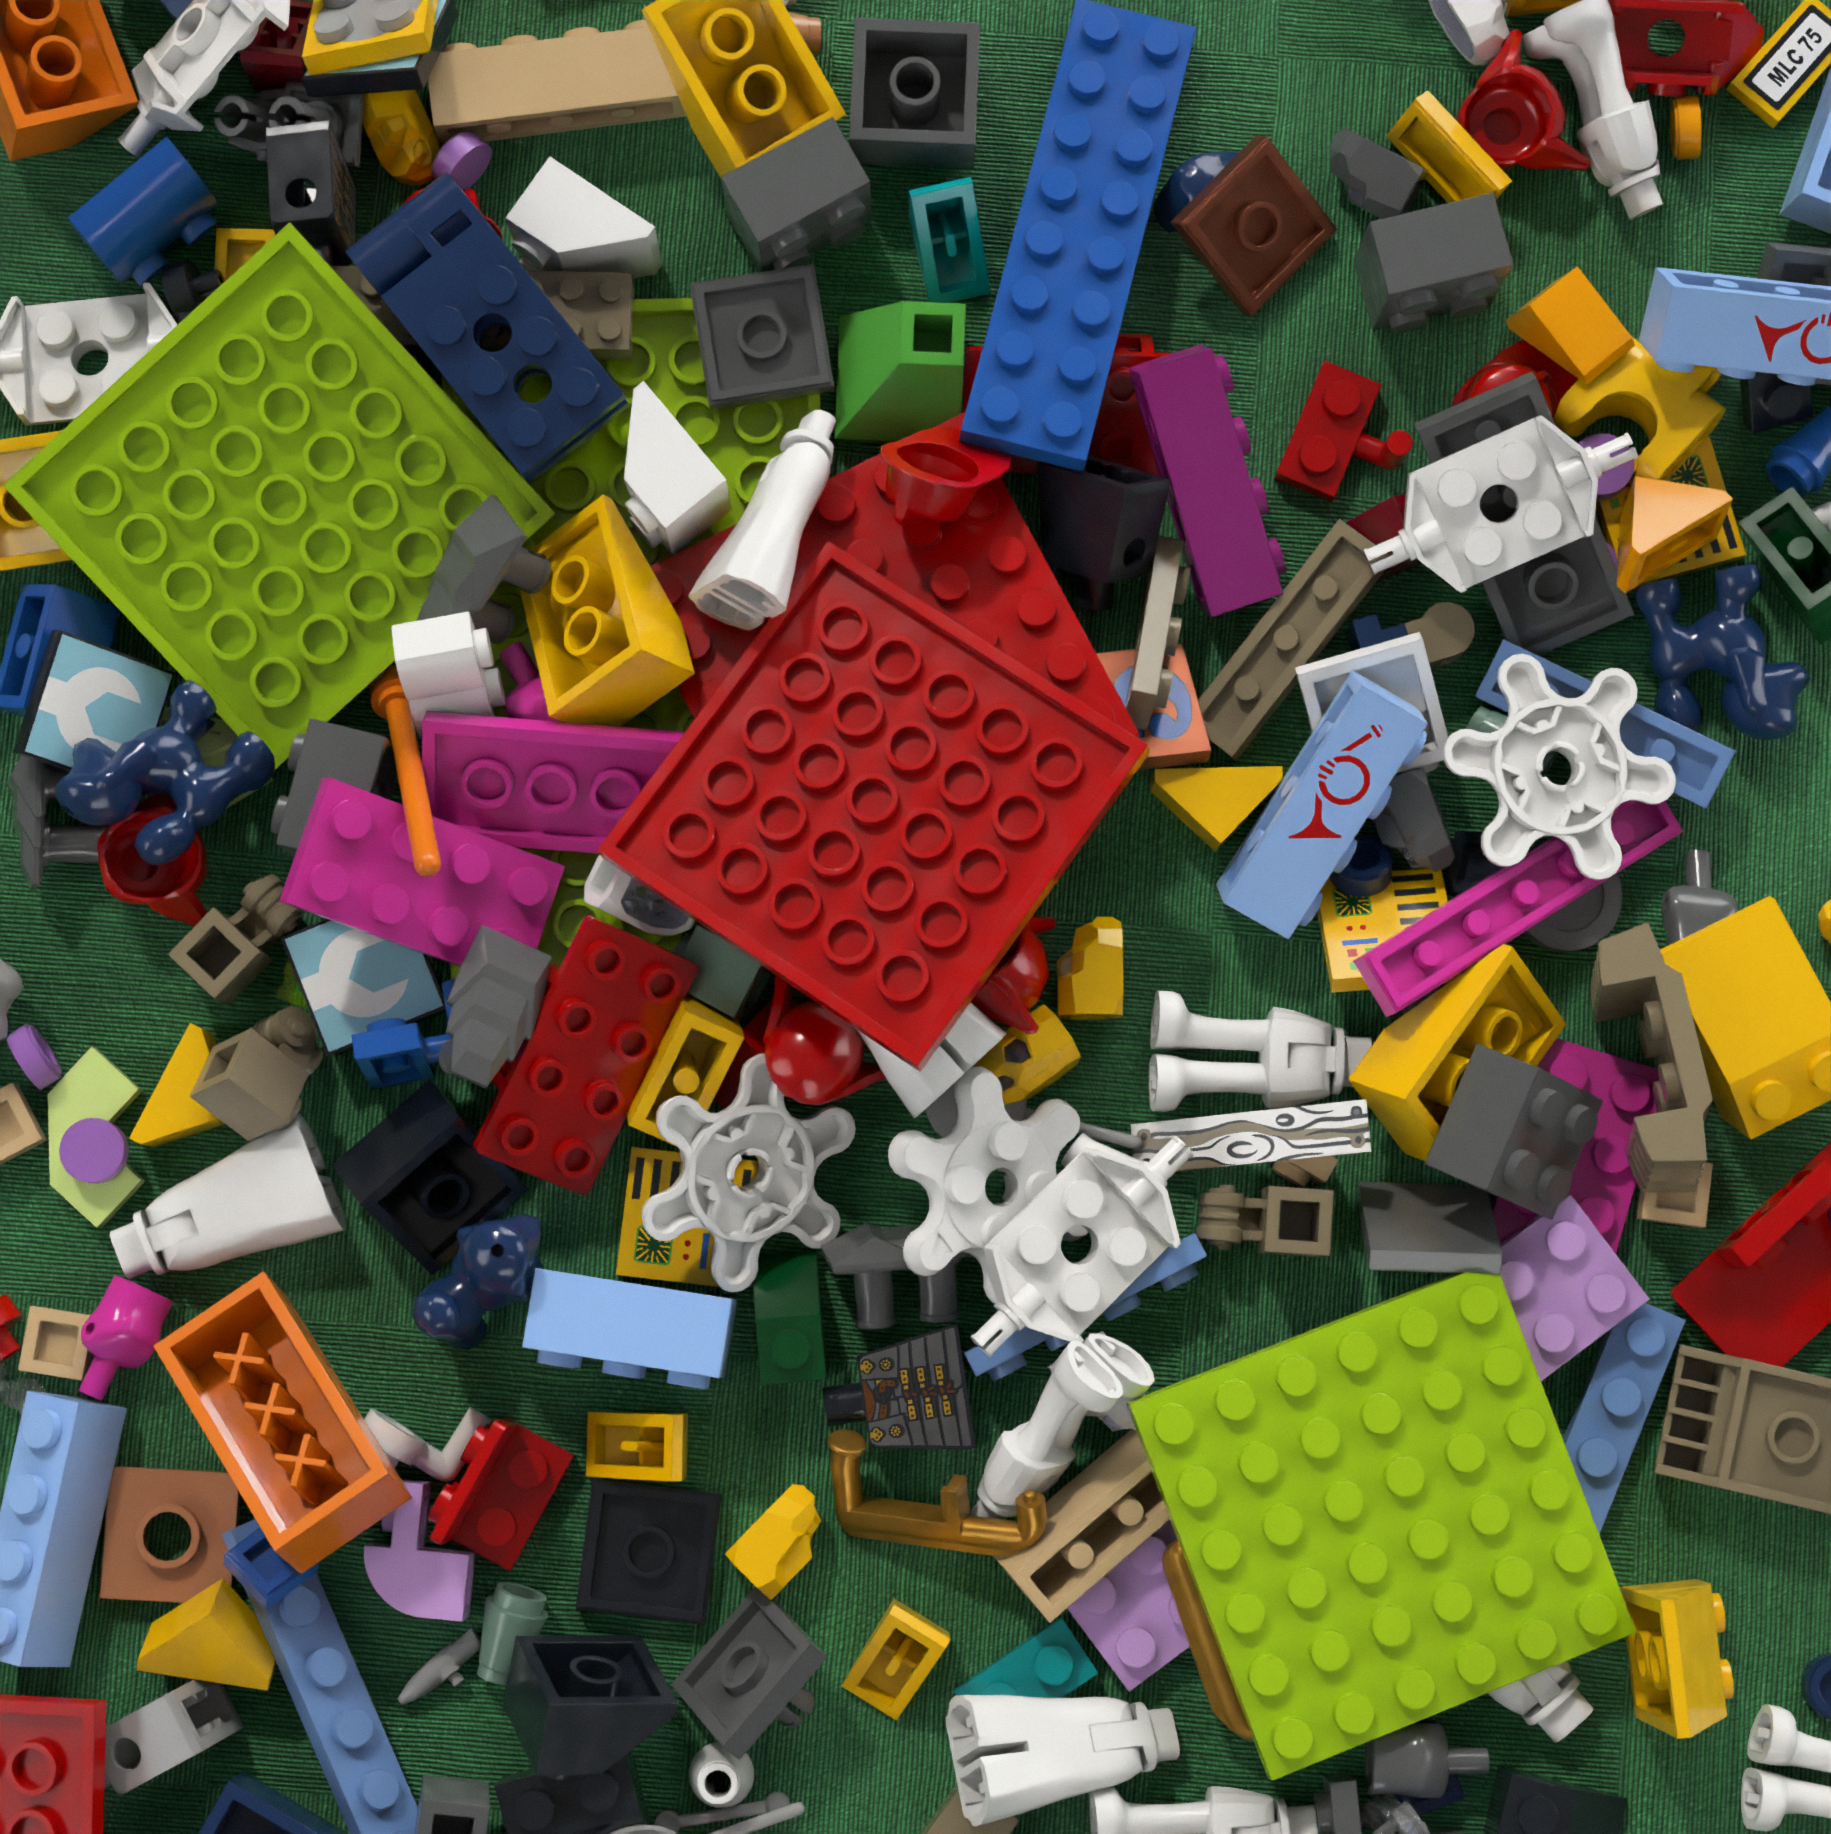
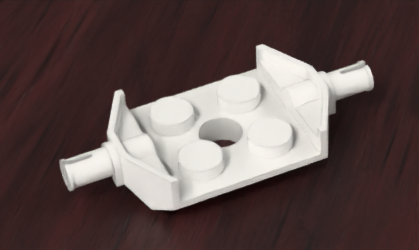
M193 0L156 46L150 48L144 54V59L131 71L140 99L137 104L140 114L125 132L117 138L119 143L130 153L139 157L143 149L160 129L164 130L168 127L171 130L200 132L204 127L203 124L193 118L188 109L197 99L205 97L213 89L218 80L219 72L237 51H241L251 44L257 35L259 24L265 17L284 31L289 26L290 0Z
M143 283L145 294L24 306L18 296L11 297L0 319V389L25 426L73 421L177 326V323L150 283ZM102 350L108 353L107 365L101 372L90 376L77 372V364L87 352Z
M1539 415L1409 473L1405 498L1404 528L1398 531V536L1369 549H1364L1368 561L1392 551V554L1370 563L1374 575L1407 559H1410V561L1418 559L1462 593L1467 591L1466 588L1584 536L1589 537L1593 535L1598 478L1603 476V472L1638 458L1635 447L1610 457L1611 453L1633 444L1629 434L1625 433L1623 436L1593 449L1590 446L1583 448L1545 417ZM1498 484L1506 485L1516 495V510L1505 521L1494 522L1486 519L1480 509V500L1483 493L1491 486Z
M1174 1135L1149 1162L1140 1160L1138 1163L1094 1148L1085 1147L984 1247L987 1273L998 1302L994 1305L997 1312L970 1337L976 1345H979L978 1348L988 1357H991L1016 1330L1021 1331L1024 1327L1069 1342L1072 1340L1083 1342L1084 1339L1080 1334L1168 1247L1177 1248L1181 1244L1168 1191L1165 1187L1168 1185L1167 1180L1189 1158L1194 1156L1190 1148L1184 1147L1186 1144ZM1081 1225L1090 1234L1091 1248L1084 1259L1071 1263L1062 1253V1237L1071 1227Z

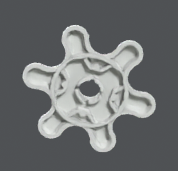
M1526 654L1512 655L1503 661L1497 676L1499 688L1508 706V717L1505 724L1498 731L1492 733H1482L1472 729H1460L1452 733L1444 743L1442 750L1443 760L1447 768L1455 775L1484 779L1491 784L1497 794L1499 801L1498 813L1494 820L1484 829L1481 836V848L1491 863L1502 867L1515 865L1525 858L1529 847L1536 839L1542 836H1554L1567 844L1573 855L1575 865L1581 874L1593 880L1607 879L1617 872L1622 861L1621 848L1611 830V817L1614 810L1626 801H1639L1653 805L1667 800L1675 789V773L1665 760L1658 757L1635 755L1621 741L1619 732L1621 721L1637 700L1638 689L1635 680L1628 672L1619 668L1603 670L1593 678L1590 687L1583 695L1577 698H1565L1550 688L1545 677L1544 668L1538 660ZM1550 751L1561 753L1570 763L1571 775L1565 785H1556L1549 781L1547 777H1542L1541 775L1543 759Z
M765 1053L755 1055L743 1064L740 1072L738 1093L731 1105L718 1113L708 1112L696 1100L688 1096L670 1098L659 1106L656 1113L659 1133L666 1141L675 1144L680 1149V1158L683 1164L681 1173L674 1184L648 1198L642 1206L641 1217L643 1227L650 1236L659 1241H669L692 1228L708 1230L714 1238L711 1259L713 1279L719 1287L729 1292L742 1291L755 1280L758 1272L760 1249L772 1235L781 1232L792 1233L802 1244L811 1248H821L822 1245L836 1238L840 1230L841 1220L839 1213L833 1205L823 1201L817 1195L814 1188V1176L818 1166L824 1159L844 1151L854 1139L855 1121L848 1111L841 1107L830 1106L820 1109L803 1119L791 1116L784 1103V1094L779 1091L777 1085L770 1078L765 1064ZM741 1155H755L759 1164L756 1177L748 1185L738 1187L731 1180L734 1179L735 1169L742 1160Z
M971 1067L954 1084V1097L958 1107V1118L956 1126L951 1133L944 1138L934 1139L920 1131L906 1130L900 1132L893 1138L889 1146L888 1159L891 1168L897 1175L920 1183L926 1190L929 1198V1212L925 1221L908 1235L904 1243L903 1257L907 1267L918 1275H934L946 1267L957 1254L962 1252L969 1253L978 1260L982 1267L983 1288L986 1296L992 1303L996 1304L998 1300L987 1273L984 1247L1057 1176L1056 1161L1059 1153L1079 1132L1080 1117L1077 1111L1066 1101L1050 1099L1040 1104L1028 1119L1022 1121L1012 1120L1004 1108L1002 1086L998 1078L984 1067ZM997 1169L1006 1173L1004 1176L1005 1192L1002 1196L1004 1202L992 1204L985 1193V1183L989 1174ZM1081 1225L1071 1227L1063 1235L1062 1241L1073 1242L1079 1240L1088 1231Z

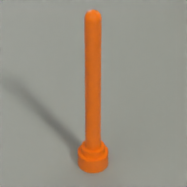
M391 665L369 684L371 705L379 717L388 721L415 870L421 876L432 877L439 872L441 859L409 702L405 697L396 665Z

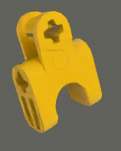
M1632 336L1635 346L1588 384H1585L1580 379L1577 380L1560 400L1553 421L1563 432L1569 436L1577 437L1583 434L1598 419L1618 415L1630 418L1643 428L1648 437V446L1643 449L1637 460L1636 470L1630 479L1631 485L1635 476L1668 481L1706 440L1722 419L1726 408L1707 394L1714 384L1718 382L1722 374L1717 371V367L1695 365L1694 371L1689 373L1674 372L1661 368L1642 344Z

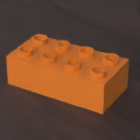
M264 1271L153 1345L274 1552L300 1574L413 1498L293 1303Z

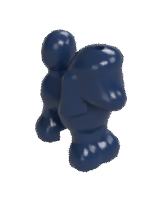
M1756 564L1716 571L1715 590L1717 608L1709 611L1688 627L1678 623L1675 614L1682 607L1677 579L1654 581L1635 587L1636 603L1643 613L1651 635L1649 653L1651 667L1655 675L1660 679L1659 689L1655 696V712L1700 733L1703 725V711L1699 700L1688 687V679L1691 674L1708 669L1728 678L1724 685L1721 702L1724 714L1738 731L1754 739L1771 740L1788 736L1797 729V696L1806 687L1810 676L1804 666L1794 661L1766 662L1764 634L1758 623L1746 614V604L1756 595L1761 585V574Z
M187 680L179 684L172 694L169 709L170 720L164 726L141 732L133 740L123 743L117 752L98 739L86 738L75 744L72 753L74 766L66 776L60 779L55 788V794L60 806L70 816L90 825H109L123 821L135 811L141 796L148 793L168 795L177 807L174 813L158 817L149 822L137 834L134 844L143 861L150 865H163L175 860L186 852L194 841L197 829L213 824L222 816L231 801L248 791L262 788L274 774L275 759L270 748L260 737L253 732L246 731L236 738L225 753L223 766L220 768L206 767L196 742L214 726L215 722L209 717L215 713L217 708L214 700L205 689L196 682Z
M523 1214L458 1229V1251L454 1256L450 1273L425 1286L422 1292L415 1298L412 1317L419 1331L435 1340L442 1339L455 1349L469 1350L478 1346L486 1336L487 1324L482 1317L487 1311L498 1310L511 1303H524L528 1301L531 1296L535 1268L544 1269L543 1264L536 1255L542 1236L539 1219Z

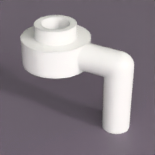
M470 1407L444 1449L440 1451L425 1442L407 1427L371 1408L364 1419L394 1468L401 1461L408 1465H414L441 1482H450L457 1477L465 1462L460 1460L461 1455L479 1425L484 1427L492 1421L481 1412Z

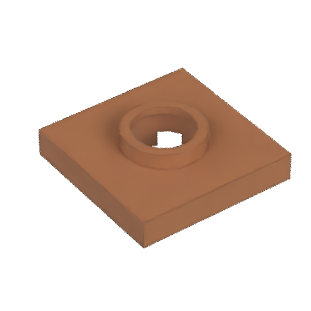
M114 1466L107 1497L100 1598L184 1603L222 1578L235 1591L236 1578L224 1566V1554L228 1549L222 1534L240 1526L242 1496L228 1472ZM172 1512L179 1514L187 1521L191 1528L192 1539L190 1546L184 1555L176 1560L165 1561L157 1559L147 1548L146 1531L148 1523L160 1513Z

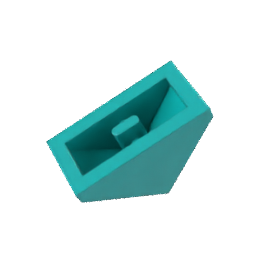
M971 177L909 190L908 219L928 302L951 303L991 294Z

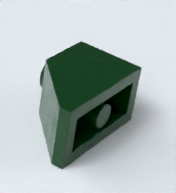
M1791 487L1739 521V525L1786 602L1819 644H1822L1831 638V534L1796 490Z
M816 1250L759 1255L758 1272L753 1281L761 1385L827 1379Z

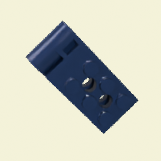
M447 171L345 250L357 268L529 485L629 407L626 397ZM506 327L512 330L511 340L504 349L497 352H488L482 349V340L491 329ZM545 377L552 380V389L544 400L537 403H528L521 400L523 386L530 379Z

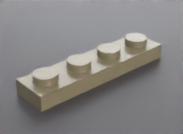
M1341 519L1336 522L1283 590V594H1280L1198 699L1209 742L1234 761H1237L1298 683L1295 667L1313 663L1385 571L1382 570L1374 575L1370 563L1389 554L1386 553L1368 561L1364 549H1369L1376 545Z

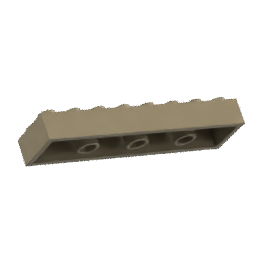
M332 266V269L412 356H427L357 266ZM526 270L597 360L632 361L634 281L632 273ZM506 327L491 329L482 340V349L488 352H497L504 349L511 340L512 330Z

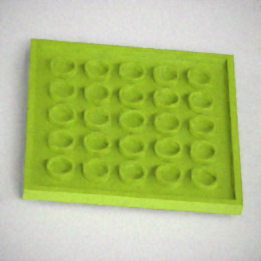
M290 222L2 485L186 681L192 680L207 691L215 702L217 708L215 712L238 736L246 731H250L266 743L274 755L275 770L289 758L290 749L296 734H306L310 718L328 722L395 661L391 626L417 620L421 607L429 594V585L454 530L491 494L498 497L527 536L526 540L556 514Z
M1454 1273L1126 1402L1266 1775L1272 1781L1636 1633L1500 1274Z

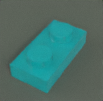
M1059 1617L953 1690L956 1695H1012L1063 1698L1097 1675L1098 1672L1063 1618Z

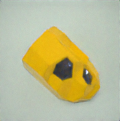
M1096 916L1093 922L1075 929L1071 949L1057 960L1058 1019L1108 1020L1118 1019L1123 1016L1122 922L1114 917Z
M1044 1004L1031 1012L1039 1026L1037 1033L1027 1035L1011 1026L1005 1031L1007 1034L976 1062V1067H984L990 1070L1000 1081L1004 1105L1032 1098L1074 1068L1081 1058L1069 1032L1058 1017Z

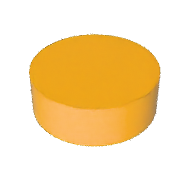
M1697 95L1674 97L1670 103L1669 116L1672 156L1676 160L1698 159L1701 153L1702 135L1699 98Z

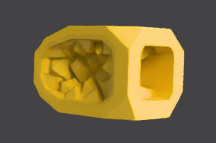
M416 90L364 93L362 125L382 169L402 184L421 186L432 181V164L437 153L440 151L439 141Z
M792 1484L725 1553L729 1560L770 1600L813 1558L811 1538L821 1523L820 1516L815 1507V1496L804 1485Z

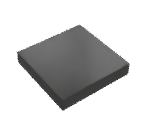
M814 264L690 283L710 411L834 391Z
M1358 1181L1356 1202L1369 1269L1380 1271L1500 1274L1503 1253L1487 1192L1472 1185Z

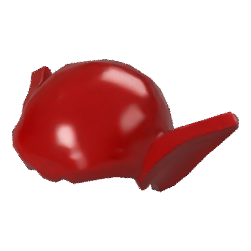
M1517 29L1511 31L1496 57L1479 77L1476 87L1463 101L1457 113L1456 121L1501 169L1521 165L1525 168L1539 170L1570 169L1585 171L1590 166V159L1561 138L1565 129L1567 115L1559 91L1544 72L1532 66L1522 65L1521 48L1523 34Z
M152 794L137 804L135 811L126 819L111 824L98 838L97 852L103 883L108 893L120 901L130 904L149 905L153 911L165 917L195 927L208 913L196 894L207 876L206 845L198 828L189 849L175 860L163 865H150L143 861L134 846L137 834L149 822L158 817L173 814L177 808L168 795Z
M1034 915L1031 917L971 1001L988 1018L1010 1025L1027 1035L1037 1033L1039 1029L1029 1009L1042 996L1049 977L1045 948L1036 935L1056 927L1053 917Z
M775 975L774 996L762 1043H765V1064L770 1078L782 1094L786 1097H791L801 1104L820 1105L838 1100L874 1082L886 1079L877 1062H862L864 1057V1040L854 1027L815 1001L794 1005L791 985Z

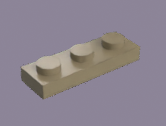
M1160 535L1153 566L1148 574L1125 704L1136 728L1146 731L1154 706L1166 708L1173 670L1162 668L1164 654L1175 656L1182 624L1181 618L1171 617L1173 603L1183 605L1191 571L1189 567L1179 566L1184 540Z

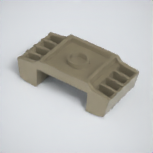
M1644 923L1599 941L1593 976L1590 981L1592 1016L1594 1023L1644 1014V1020L1638 1021L1641 1047L1646 1059L1656 1057L1659 1081L1653 1082V1094L1658 1113L1634 1117L1625 1148L1632 1175L1641 1192H1695V1184L1699 1183L1698 1177H1701V1170H1704V1163L1707 1162L1704 1122L1713 1097L1682 974L1665 964L1649 923Z
M1680 1344L1653 1473L1831 1515V1379Z

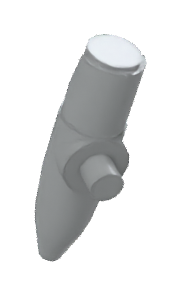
M472 1628L469 1629L457 1641L445 1646L426 1662L408 1681L397 1698L402 1705L415 1701L427 1695L446 1680H449L454 1688L464 1681V1678L458 1671L466 1661L480 1650L481 1637Z

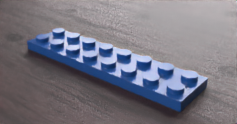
M1076 0L959 438L960 442L1084 472L1197 27L1089 0Z

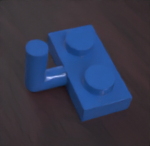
M455 979L442 983L447 1021L449 1020L452 1006L447 1005L446 1002ZM400 1018L372 1022L366 1026L367 1032L351 1035L355 1061L372 1090L434 1079L433 1063L439 1062L438 1054L441 1046L451 1039V1036L447 1034L424 1038L417 1023L406 1025L405 1020Z

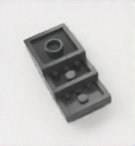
M1531 371L1414 423V426L1431 464L1539 415L1545 417L1552 424L1555 425L1538 380ZM1498 484L1489 487L1483 493L1480 500L1481 512L1490 521H1505L1516 510V495L1506 485ZM1596 516L1593 535L1589 537L1584 536L1480 582L1505 640L1538 656L1634 615L1626 593L1616 585L1617 569Z

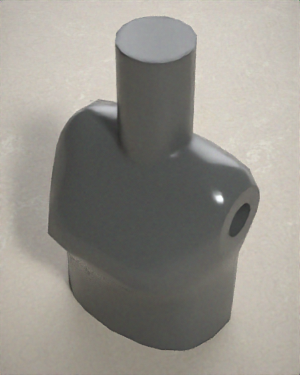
M1692 850L1685 854L1686 885L1673 886L1663 895L1661 911L1663 928L1666 935V946L1737 912V902L1731 894L1712 888L1711 854L1708 851Z
M1413 1723L1365 1743V1781L1368 1794H1398L1418 1798H1441L1446 1792L1449 1774L1487 1775L1489 1771V1753L1487 1748L1449 1747L1445 1728L1440 1723Z

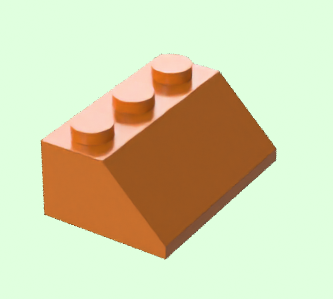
M0 0V136L10 161L70 148L137 107L138 99L100 0Z

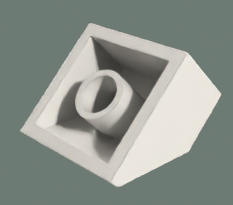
M550 156L506 216V221L513 238L512 246L517 250L518 256L521 257L519 262L525 270L632 273L634 279L656 275L663 265L655 226Z
M644 381L633 389L624 481L630 500L624 505L632 515L629 518L630 522L651 548H655L658 544L662 543L670 554L674 555L732 510L728 486L725 477Z

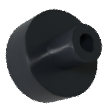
M188 259L165 267L161 272L165 296L179 322L186 318L225 282L222 273L218 269L201 275L196 265Z

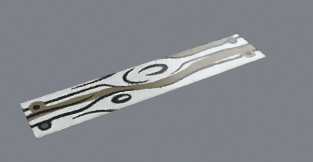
M1367 1099L1131 1124V1135L1140 1137L1143 1141L1141 1148L1133 1149V1157L1138 1160L1149 1162L1174 1135L1186 1144L1184 1147L1190 1148L1194 1156L1189 1158L1177 1171L1372 1152Z

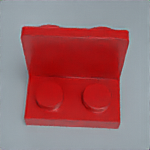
M510 1418L495 1420L492 1425L486 1424L484 1427L479 1425L460 1458L461 1461L469 1465L460 1483L455 1481L452 1486L449 1484L445 1485L427 1519L436 1523L429 1539L440 1545L454 1540L506 1570H513L571 1465L575 1454Z

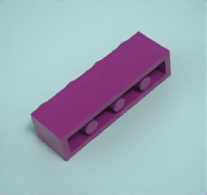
M1199 344L1129 367L1128 371L1159 476L1170 479L1167 503L1179 540H1184L1182 553L1186 567L1191 568L1190 581L1198 608L1210 617H1214L1283 594L1278 575L1286 573V564L1276 538L1267 539L1261 515L1269 513L1268 501L1259 478L1254 477L1250 479L1243 455L1251 453V443L1242 418L1240 416L1232 418L1226 394L1234 391V385L1224 356L1219 355L1215 357L1213 349Z

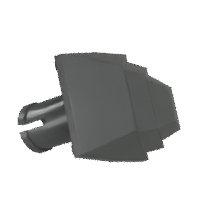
M285 82V88L263 90L259 98L249 101L235 95L225 96L218 102L214 112L228 115L230 121L214 118V123L223 135L229 136V144L257 153V160L267 162V127L329 121L348 167H360L364 94L308 97L303 83Z
M491 494L454 530L428 588L429 594L421 607L416 621L469 611L475 630L487 628L490 642L500 644L510 636L515 625V612L511 609V606L489 599L501 580L517 586L529 594L541 591L546 585L551 573L550 560L546 559L547 556L544 554L535 553L522 547L527 536L497 496Z
M20 756L6 785L13 798V826L20 839V868L29 890H37L40 887V883L43 882V869H48L49 862L99 863L97 841L108 826L50 825L49 818H44L45 806H48L49 799L57 800L55 788L60 779L69 772Z
M484 925L480 926L461 964L446 1002L447 1005L452 1006L445 1033L451 1036V1039L441 1046L438 1060L440 1067L447 1075L454 1074L456 1079H465L486 1088L505 1061L513 1062L523 1040L529 1041L532 1037L545 993L552 956Z
M865 1223L821 1246V1252L832 1273H835V1275L854 1274L855 1324L858 1328L870 1330L883 1329L896 1324L892 1271L909 1269L904 1261L903 1247L908 1235L917 1228L911 1226L882 1228ZM965 1252L957 1254L946 1267L934 1275H918L920 1320L939 1323L952 1321L960 1317L957 1299L956 1264L963 1257L972 1256L971 1254Z

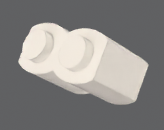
M469 611L391 626L395 663L405 697L409 702L414 725L420 739H422V721L426 711L495 716L494 707L505 706V696L498 667L487 669V667L494 666L487 628L475 630Z

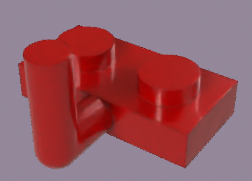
M1324 360L1274 479L1332 502L1351 456L1393 471L1403 464L1413 445L1412 437L1406 431L1397 430L1392 432L1385 442L1363 433L1362 430L1382 384Z

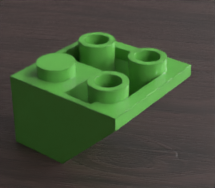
M901 301L840 316L835 442L878 444L897 442L919 431L933 428L961 414L966 304Z

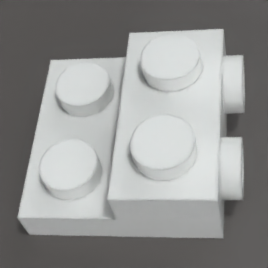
M1420 632L1295 667L1311 733L1353 670L1417 707L1428 723L1423 730L1427 733V738L1421 752L1410 765L1405 766L1402 764L1396 773L1402 772L1403 774L1422 768L1428 773L1435 770L1439 766V761L1443 760L1442 750L1448 734Z

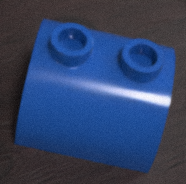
M165 137L71 214L68 220L75 233L121 285L133 277L141 287L143 283H148L169 264L168 260L162 255V252L181 237L190 247L217 225V221L210 212L219 204L187 160L172 142Z

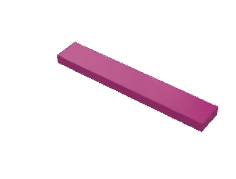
M1626 801L1614 810L1611 817V830L1622 852L1621 866L1615 874L1683 832L1666 801L1653 805L1639 801ZM1552 836L1528 851L1525 858L1519 863L1509 867H1502L1356 958L1353 962L1383 1013L1388 1017L1412 1004L1483 959L1502 944L1513 940L1607 879L1593 880L1581 874L1575 865L1573 855L1567 844L1561 839Z

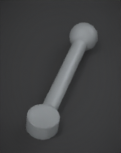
M773 1792L767 1796L766 1800L734 1805L728 1808H716L681 1815L674 1810H664L657 1816L655 1825L678 1833L680 1828L765 1814L790 1805V1800L782 1792Z

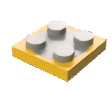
M313 0L302 54L309 75H319L429 53L438 0Z

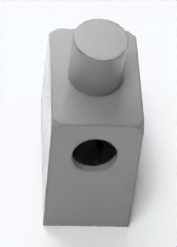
M194 1679L107 1726L104 1789L112 1785L114 1791L121 1796L244 1728L223 1684Z

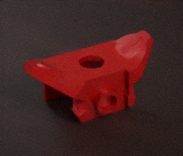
M1608 0L1615 18V32L1625 85L1628 91H1636L1637 83H1648L1647 94L1685 96L1686 85H1692L1693 90L1704 95H1716L1717 90L1738 74L1762 48L1764 27L1756 22L1754 15L1745 8L1744 3L1735 0ZM1663 19L1676 21L1683 31V41L1680 48L1669 56L1656 55L1648 45V33L1651 27Z

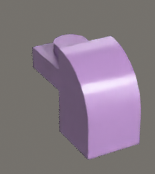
M402 1480L413 1498L382 1518V1531L392 1532L391 1543L372 1542L364 1545V1563L369 1580L378 1595L386 1603L404 1614L419 1618L462 1622L470 1617L476 1552L425 1547L432 1481Z

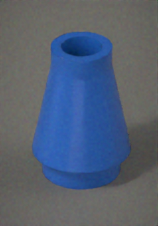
M1831 406L1825 407L1816 418L1771 449L1770 461L1766 464L1765 469L1770 481L1780 491L1785 492L1793 487L1800 497L1804 498L1809 492H1817L1821 489L1831 470Z

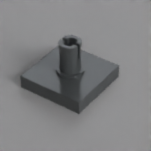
M755 1586L673 1681L671 1686L721 1746L740 1760L775 1718L779 1719V1722L787 1728H795L803 1722V1719L791 1710L792 1707L788 1704L789 1702L806 1715L810 1714L814 1707V1696L802 1686L826 1660L827 1655L774 1598L770 1600Z

